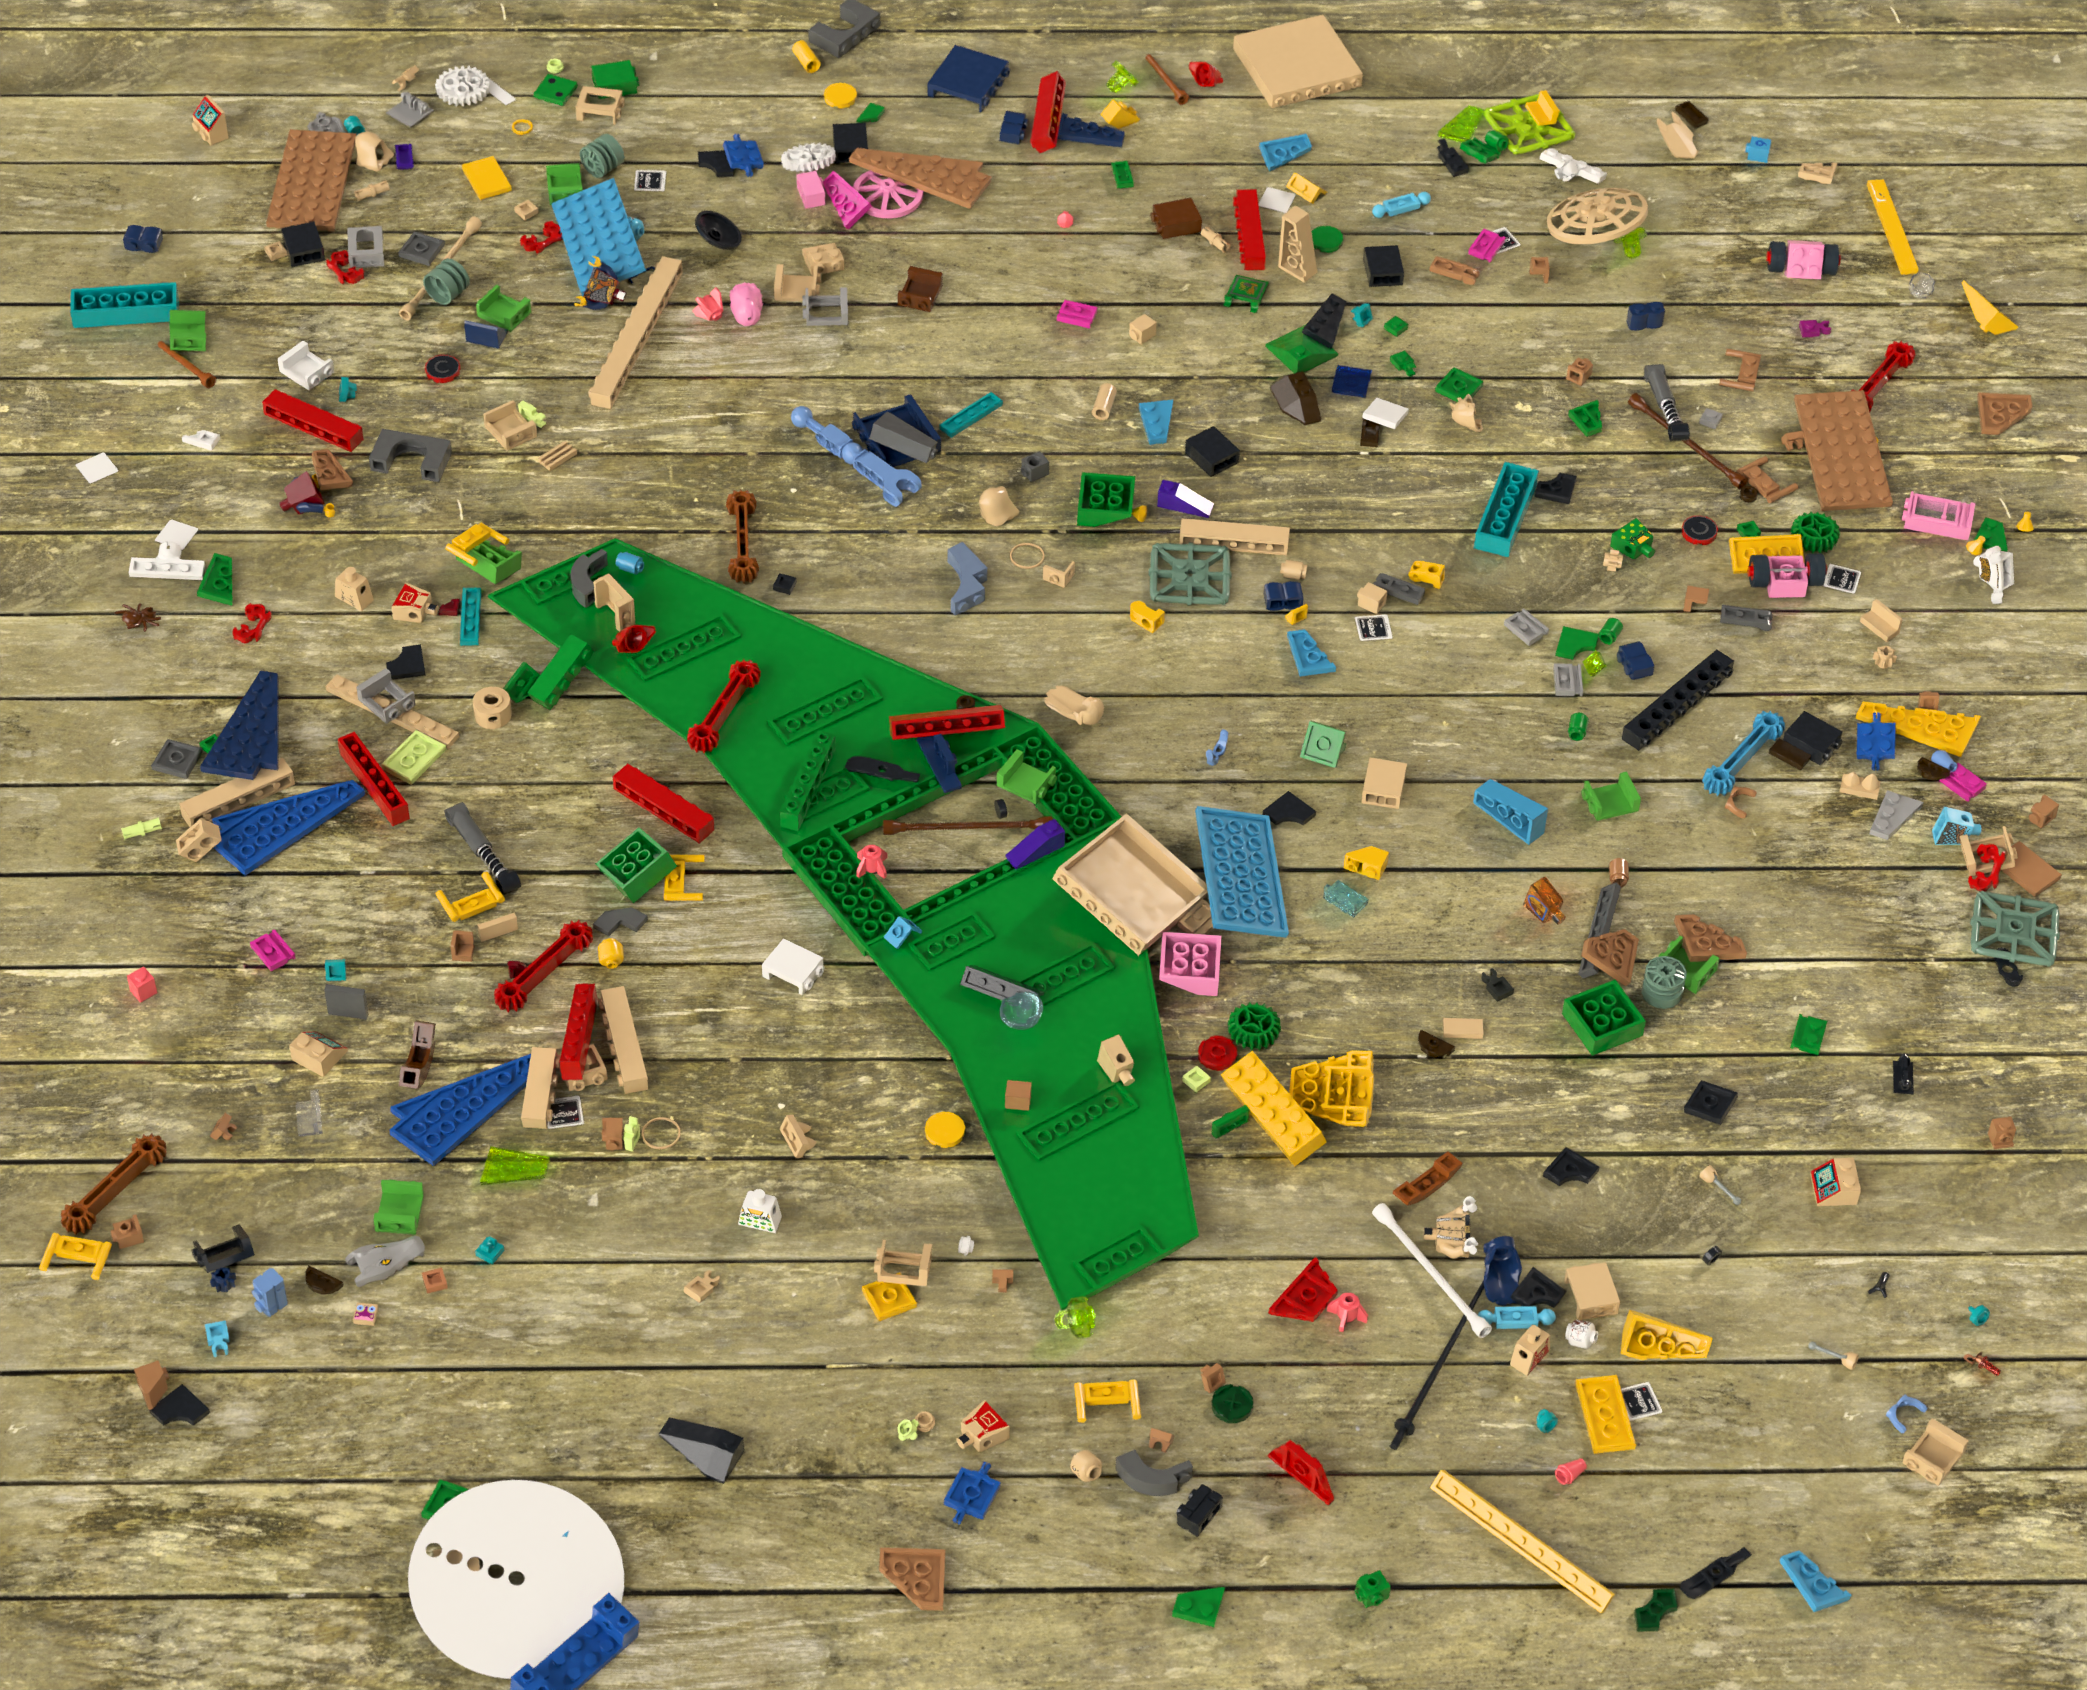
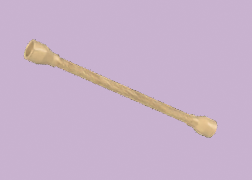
M473 216L468 220L462 236L444 259H452L468 237L480 229L482 222L479 218ZM424 285L416 296L400 309L399 315L404 320H410L415 314L418 303L426 294Z

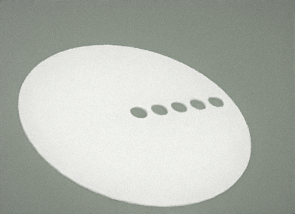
M505 1480L483 1484L465 1491L447 1502L431 1517L415 1543L409 1565L408 1586L412 1607L419 1624L429 1639L445 1655L460 1665L480 1674L511 1679L527 1663L535 1668L592 1618L593 1606L606 1594L610 1593L621 1603L624 1591V1569L620 1550L608 1526L582 1500L567 1491L541 1482ZM569 1531L567 1537L562 1536ZM430 1543H437L441 1546L442 1553L438 1557L427 1555L426 1547ZM451 1550H458L462 1553L463 1559L458 1564H451L447 1561V1553ZM472 1557L480 1558L483 1561V1568L479 1571H471L467 1566L468 1560ZM493 1564H499L503 1567L504 1574L500 1578H492L488 1574V1568ZM514 1571L523 1573L525 1577L524 1582L518 1586L511 1584L508 1579L510 1573Z

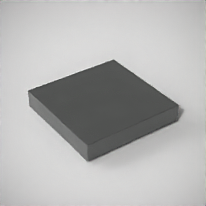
M414 231L399 250L398 256L430 266L445 246V240Z
M167 739L151 765L152 770L187 779L202 755L203 750L197 746Z
M326 984L324 991L329 1015L367 1020L369 1014L364 989Z

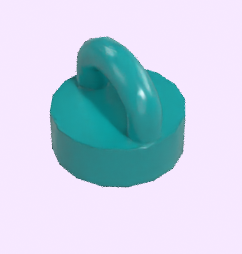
M1984 1305L1976 1308L1973 1306L1968 1307V1310L1971 1312L1970 1321L1975 1326H1981L1988 1320L1990 1311Z
M1547 1409L1540 1410L1537 1415L1536 1424L1538 1429L1542 1433H1548L1556 1427L1558 1418Z

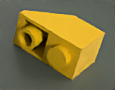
M1114 99L1111 100L1101 113V116L1108 124L1117 129L1134 124L1140 120L1136 115L1137 111L1133 107L1129 106L1128 108L1124 102H1117Z
M1373 846L1348 852L1344 859V869L1380 880L1388 865L1389 852Z

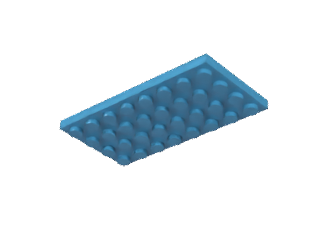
M614 178L551 203L582 296L585 293L594 268L588 262L593 264L596 262L592 256L598 257L600 261L610 266L618 276L619 282L646 271Z
M1197 806L1195 814L1213 928L1287 938L1289 930L1269 816Z

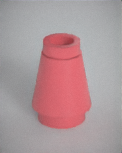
M1581 1458L1561 1464L1555 1471L1556 1479L1563 1485L1571 1484L1586 1470L1587 1465Z

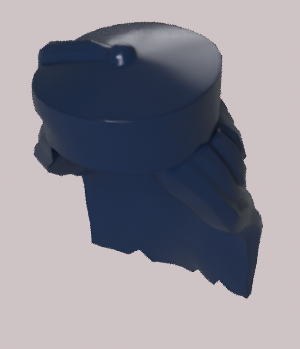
M1511 1236L1497 1237L1483 1246L1486 1254L1483 1283L1487 1299L1499 1306L1505 1307L1507 1304H1517L1510 1296L1519 1286L1522 1264L1515 1249L1514 1238Z

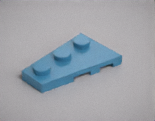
M1307 134L1259 143V149L1269 172L1311 151L1312 148Z
M1173 399L1139 403V411L1149 445L1167 443Z
M1305 629L1287 632V639L1300 677L1336 672L1334 663H1330L1327 655L1320 651L1315 640Z
M1801 1551L1781 1556L1779 1562L1813 1612L1850 1600L1852 1595L1845 1590L1843 1592L1837 1587V1582L1831 1577L1827 1578L1819 1571V1567Z

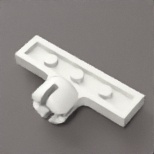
M1548 148L1540 156L1541 160L1557 167L1555 169L1556 177L1559 180L1563 179L1562 181L1564 182L1571 180L1575 176H1581L1599 184L1605 180L1607 175L1600 168L1591 167L1584 161L1572 159L1570 155L1558 153L1556 149Z
M168 541L163 542L159 547V553L156 558L131 557L130 577L202 580L204 576L205 562L181 560V547L175 542H171L170 549L167 548Z

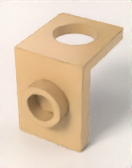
M1074 561L1071 562L1065 572L1047 565L1043 567V580L1063 588L1066 587L1075 574Z

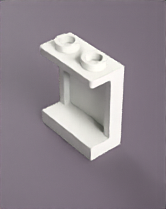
M305 341L300 342L278 358L279 371L307 390H311L334 373L333 360L323 361L309 352L308 343Z
M783 938L762 964V975L768 980L775 975L799 987V994L804 995L807 990L812 988L817 977L822 976L825 969L823 957Z

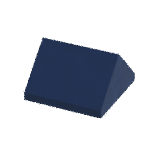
M467 320L464 323L466 342L499 349L508 333V329Z

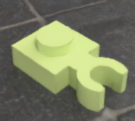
M521 401L518 404L519 413L527 422L533 420L540 428L546 425V422L543 421L546 416L543 413L536 412V408L532 404H528L525 401Z
M630 1116L629 1124H625L622 1140L625 1142V1149L633 1152L640 1138V1124H638V1118Z

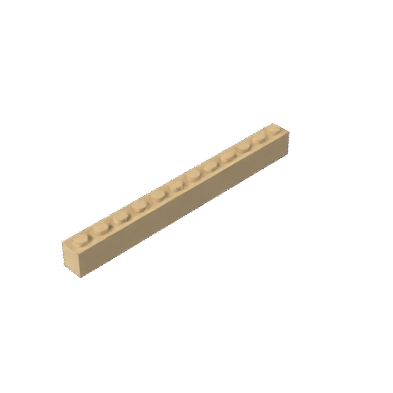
M662 256L660 262L656 263L655 271L651 273L648 284L644 286L643 294L638 297L637 305L632 308L631 316L627 318L624 329H621L619 339L614 342L612 352L608 353L607 361L602 365L600 374L596 376L594 386L589 389L588 396L591 398V405L607 409L612 408L682 275V260Z

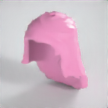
M745 282L734 286L733 290H730L729 297L731 301L730 308L735 319L743 326L755 325L760 319L763 306L760 289L753 283Z

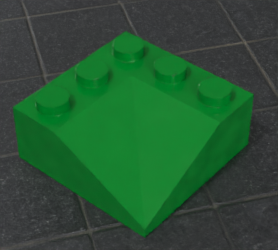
M1082 472L1077 526L1096 527L1132 517L1135 476Z
M640 827L595 863L599 870L632 903H635L677 867L669 853Z
M1616 979L1564 999L1562 1015L1592 1056L1642 1037L1644 1034L1645 1019Z

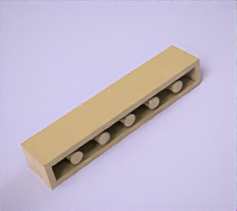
M1182 518L1179 544L1193 542V544L1226 546L1229 548V551L1287 556L1290 528Z
M282 757L279 759L278 771L261 768L254 780L235 778L179 803L181 815L189 827L194 825L200 818L212 822V819L215 817L233 813L295 785L293 771Z
M620 986L601 990V998L598 999L599 1009L604 1010L602 1020L603 1025L608 1026V1029H605L608 1041L611 1040L612 1044H609L611 1056L616 1058L613 1060L615 1071H619L620 1074L617 1075L619 1087L623 1086L624 1094L648 1090L647 1074L625 988Z

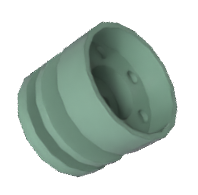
M605 133L583 147L579 153L585 169L596 178H602L611 170L621 165L625 159L619 142L613 136Z
M446 258L435 269L424 276L423 284L426 292L432 299L440 304L447 305L458 294L469 287L470 279L461 264L453 259Z
M1668 956L1655 957L1650 960L1646 965L1641 993L1644 1000L1649 1005L1661 1009L1672 1008L1679 1004L1682 999L1687 973L1684 965L1679 960Z

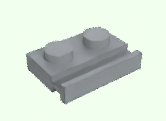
M1524 608L1520 613L1517 612L1504 621V626L1528 646L1549 633V629Z
M1554 663L1555 696H1574V694L1583 696L1581 664L1572 666V664Z

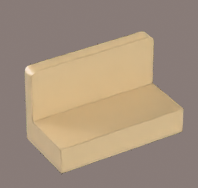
M1875 599L1871 610L1861 616L1860 622L1884 641L1888 642L1900 633L1902 618Z

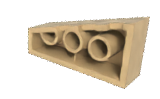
M1294 206L1282 215L1278 267L1305 283L1318 272L1309 213Z

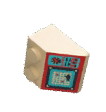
M206 95L193 113L192 126L196 132L198 131L201 134L202 139L212 146L228 139L225 112L209 95Z
M317 1031L301 1032L289 1045L293 1061L322 1077L348 1052V1048Z
M1833 1158L1810 1172L1817 1206L1858 1204L1861 1188L1854 1158Z

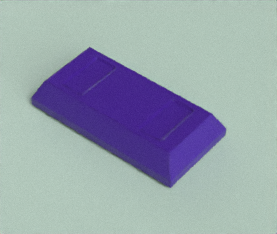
M412 144L395 145L397 169H412L414 167Z

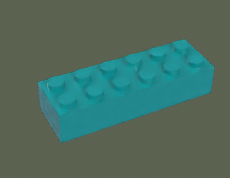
M176 282L71 289L70 314L73 328L169 322L170 310H179Z
M1504 462L1476 531L1474 549L1509 557L1537 487L1539 470Z

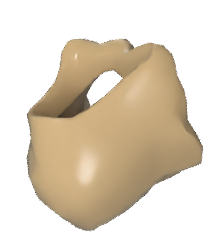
M367 131L356 136L355 146L358 155L356 164L358 166L377 172L382 169L383 165H387L394 156L393 151L375 133ZM377 149H382L384 155L381 160H377Z
M1003 486L997 488L990 487L984 490L980 496V513L988 524L1001 526L1019 514V510L1012 503L1007 490Z

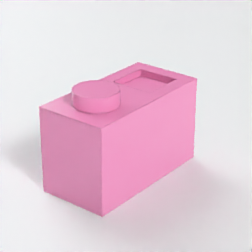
M817 172L797 174V189L805 209L825 205L823 181L821 177H818Z

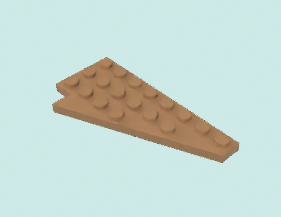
M857 148L849 159V162L969 209H971L992 180L991 176L980 172L983 168V162L861 148Z

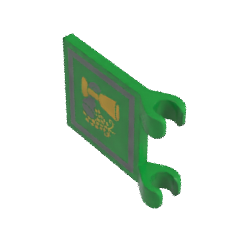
M1236 275L1228 293L1224 297L1225 302L1223 306L1230 307L1234 298L1251 302L1250 312L1257 313L1269 282Z

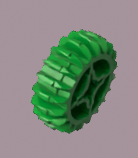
M1810 511L1809 514L1803 513L1802 516L1798 515L1791 527V535L1801 534L1802 546L1805 552L1809 550L1812 553H1821L1822 551L1827 553L1828 550H1832L1836 546L1840 536L1839 525L1836 524V520H1832L1831 516L1826 517L1825 513L1819 514L1818 512L1812 513Z
M1248 1002L1247 1006L1241 1004L1240 1008L1235 1007L1234 1012L1230 1014L1227 1025L1232 1041H1236V1045L1242 1044L1243 1049L1250 1047L1251 1051L1253 1048H1257L1260 1051L1262 1046L1267 1049L1269 1044L1273 1045L1275 1040H1278L1279 1033L1281 1032V1021L1277 1012H1273L1272 1007L1266 1008L1265 1003L1261 1006L1258 1002L1255 1005Z

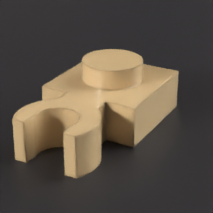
M708 1270L705 1272L703 1279L697 1276L684 1287V1293L700 1303L713 1292V1288L719 1284L720 1277L717 1276L711 1279L712 1271Z

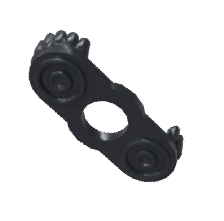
M2002 947L1996 949V950H2001V951L2010 952L2008 949L2002 948ZM1994 957L1998 972L2003 976L2005 982L2012 987L2019 986L2023 980V975H2019L2017 966L2007 959ZM2010 966L2013 971L2007 973L2002 970V967Z

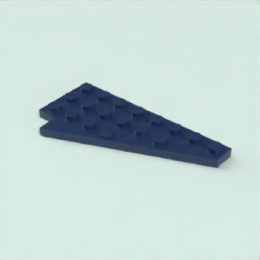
M259 672L200 765L201 772L254 780L261 768L278 771V673Z

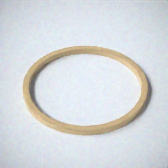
M1021 543L1012 548L1010 560L1019 568L1032 569L1042 564L1044 561V551L1036 544ZM1030 545L1038 548L1042 552L1043 557L1036 565L1021 566L1012 559V552L1020 546Z
M658 1117L648 1121L642 1129L643 1141L654 1149L670 1148L680 1138L679 1125L674 1120L665 1117ZM657 1120L670 1121L677 1127L678 1137L670 1145L663 1147L653 1146L644 1138L645 1128Z

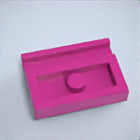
M1483 228L1469 248L1468 254L1482 260L1486 259L1491 263L1505 243L1506 237H1499V234Z
M1064 300L1057 315V321L1090 328L1097 314V307Z
M1957 763V769L1950 773V776L1939 780L1967 802L1985 790L1987 783L1960 763Z
M275 929L272 930V933H266L250 942L253 951L270 971L285 965L290 959H296L295 953Z

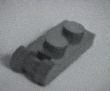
M1380 573L1373 585L1386 590L1388 595L1416 605L1420 603L1426 589L1384 573Z
M1722 605L1720 623L1757 627L1763 631H1769L1772 628L1771 620L1773 614L1767 610Z

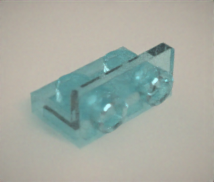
M1339 880L1332 886L1329 884L1324 886L1323 898L1353 918L1368 905L1366 897Z

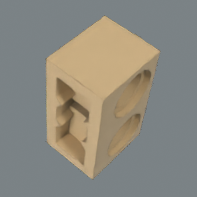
M200 818L176 840L178 854L198 862L221 841L219 826Z

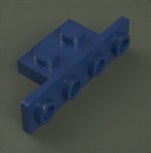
M942 734L917 738V743L943 792L948 793L961 789L962 784L955 773L957 758L954 753H951L948 740H944Z

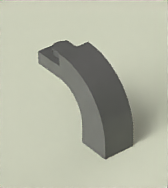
M603 549L592 554L589 558L584 554L581 555L571 569L573 595L585 608L595 602L594 583L590 580L591 576L608 566L607 552Z
M1132 1450L1116 1457L1115 1469L1121 1479L1135 1491L1150 1496H1167L1177 1493V1485L1179 1483H1186L1192 1478L1193 1466L1187 1460L1168 1469H1153L1141 1460L1136 1450Z

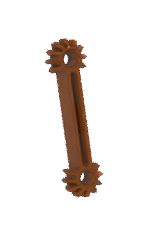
M741 489L739 492L733 491L732 494H728L726 502L729 515H736L738 556L736 559H730L728 572L731 579L736 580V583L742 581L745 584L746 581L752 582L753 579H757L759 571L756 558L749 557L747 515L754 514L757 501L753 493H749L748 490L743 492ZM740 517L745 518L744 527L739 526ZM741 545L746 547V555L744 556L740 555Z
M151 1133L149 1136L143 1134L142 1139L136 1138L135 1143L132 1144V1153L81 1201L75 1203L72 1200V1205L65 1204V1210L61 1211V1223L68 1233L73 1231L77 1235L78 1232L85 1234L86 1229L92 1230L93 1224H96V1215L149 1165L155 1167L157 1162L163 1163V1158L167 1155V1147L160 1135L154 1137L153 1133Z

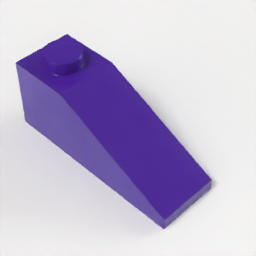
M1162 480L1158 490L1157 507L1205 518L1210 517L1214 503L1180 483Z
M1055 819L1038 826L1008 852L1006 858L1017 870L1064 847L1065 830Z

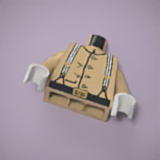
M1469 1196L1464 1199V1206L1461 1205L1445 1215L1438 1216L1435 1228H1424L1423 1239L1435 1240L1436 1251L1452 1259L1469 1257V1252L1475 1254L1477 1252L1475 1246L1478 1245V1242L1475 1238H1470V1214H1467V1211L1475 1212L1477 1210V1206L1474 1204L1476 1200Z

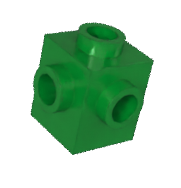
M1378 1570L1371 1574H1364L1357 1579L1355 1595L1358 1601H1362L1366 1608L1372 1605L1377 1606L1389 1598L1391 1586L1382 1572Z

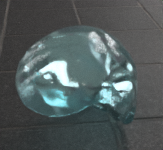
M1015 993L1014 996L1002 1000L1000 1018L1007 1026L1014 1029L1025 1030L1031 1028L1038 1023L1042 1015V1000L1033 993Z

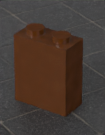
M1191 197L1153 205V212L1150 213L1151 220L1155 222L1157 233H1160L1162 239L1201 232L1202 218Z

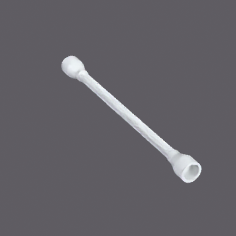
M1385 1203L1377 1205L1372 1212L1375 1218L1396 1234L1414 1257L1436 1280L1439 1286L1467 1316V1320L1470 1322L1475 1334L1479 1338L1487 1336L1492 1330L1490 1324L1484 1318L1472 1312L1469 1306L1398 1226Z

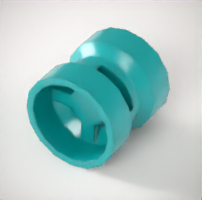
M349 116L344 121V127L348 133H356L357 136L365 132V128L357 116Z

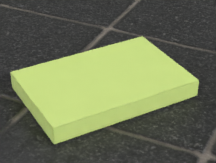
M415 730L381 764V768L412 785L447 750L446 745Z

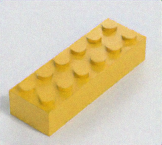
M1253 1051L1221 1074L1226 1086L1243 1106L1246 1105L1249 1108V1113L1294 1166H1297L1327 1143L1321 1130Z

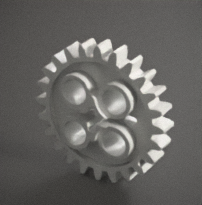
M455 66V70L449 68V72L443 71V75H439V79H436L437 95H439L440 99H443V102L449 101V105L455 103V106L458 104L464 106L467 103L471 106V102L477 104V100L482 101V97H487L486 93H489L490 89L489 78L486 77V73L482 74V70L477 71L476 67L470 69V66L465 69L464 66H461V69H458Z
M806 143L804 146L799 145V147H793V149L785 151L782 154L781 160L783 168H786V170L811 172L813 169H824V166H830L829 164L836 160L834 147H831V145Z

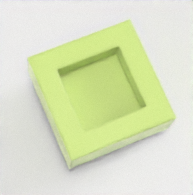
M1196 1066L1182 1076V1081L1194 1092H1198L1210 1083L1211 1077Z

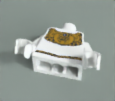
M1994 546L1987 549L1980 556H1976L1974 565L1979 567L1981 580L1987 582L1993 588L1994 593L1991 595L1992 604L2002 603L2003 590L2014 584L2013 553L2001 551L1999 546Z

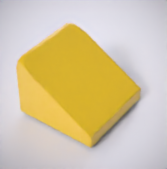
M1305 604L1292 610L1285 618L1291 625L1306 619L1308 605Z

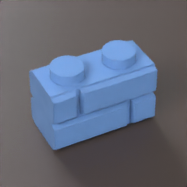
M269 1268L263 1275H259L253 1280L254 1290H252V1294L256 1299L254 1305L260 1313L263 1312L267 1317H271L278 1312V1309L281 1310L288 1305L284 1280L274 1269Z

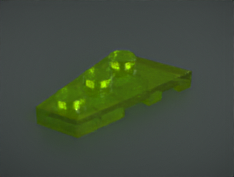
M1468 105L1438 131L1437 136L1461 143L1472 139L1483 117L1484 109Z
M490 1146L480 1185L543 1179L547 1174L550 1157Z

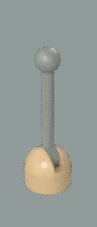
M1711 1165L1701 1172L1699 1177L1703 1181L1716 1183L1733 1199L1735 1205L1741 1203V1198L1735 1197L1717 1180V1171Z
M1810 1342L1808 1345L1811 1350L1817 1349L1840 1358L1843 1366L1850 1370H1854L1858 1362L1859 1355L1856 1353L1847 1352L1841 1355L1820 1347L1815 1342Z

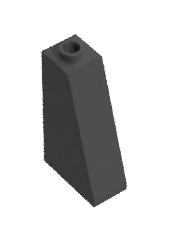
M886 412L873 424L869 439L924 463H928L936 457L938 442L893 414Z

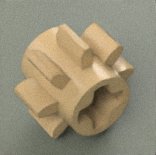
M1611 549L1610 553L1605 552L1603 566H1607L1608 571L1616 572V568L1621 569L1623 555H1619L1618 550Z
M1889 646L1878 647L1873 655V659L1876 660L1875 665L1884 669L1891 668L1892 664L1896 663L1897 656L1894 655L1895 650Z

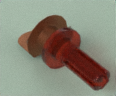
M1982 1351L1976 1357L1970 1354L1964 1355V1359L1973 1365L1976 1362L1979 1364V1369L1984 1367L1995 1376L2000 1375L2001 1370L1988 1362V1356L1982 1357ZM1971 1357L1974 1360L1971 1362L1967 1358Z

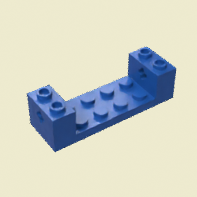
M610 1593L606 1594L593 1606L592 1618L535 1668L527 1663L511 1677V1690H578L638 1637L639 1621Z

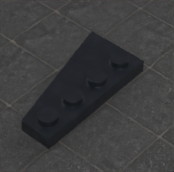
M1331 293L1305 325L1302 333L1332 349L1347 301Z

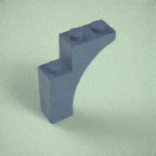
M963 542L949 548L947 562L957 572L961 582L958 591L951 598V612L957 615L985 601V588L982 586V583L987 581V567Z

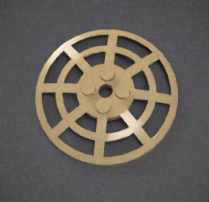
M1624 188L1588 190L1568 197L1557 204L1547 216V227L1553 237L1563 242L1573 244L1606 242L1624 236L1639 227L1648 215V205L1642 195ZM1604 194H1614L1615 196L1609 197L1604 196ZM1629 197H1635L1640 200L1642 207L1632 205ZM1623 198L1626 204L1616 203L1615 200ZM1575 201L1580 202L1577 206L1569 207ZM1617 208H1618V209H1624V210H1623L1621 213H1619L1618 215H1616V216L1614 215V214L1616 213V211H1617ZM1630 210L1640 212L1636 218L1626 225L1620 220ZM1576 211V214L1571 218L1566 216L1567 212ZM1561 214L1564 223L1557 229L1552 224L1551 219ZM1577 219H1579V220H1581V221H1583V222H1587V223H1578V222H1574V221H1576ZM1612 223L1618 227V229L1592 235L1593 228L1603 227ZM1568 226L1586 228L1585 235H1573L1563 231Z

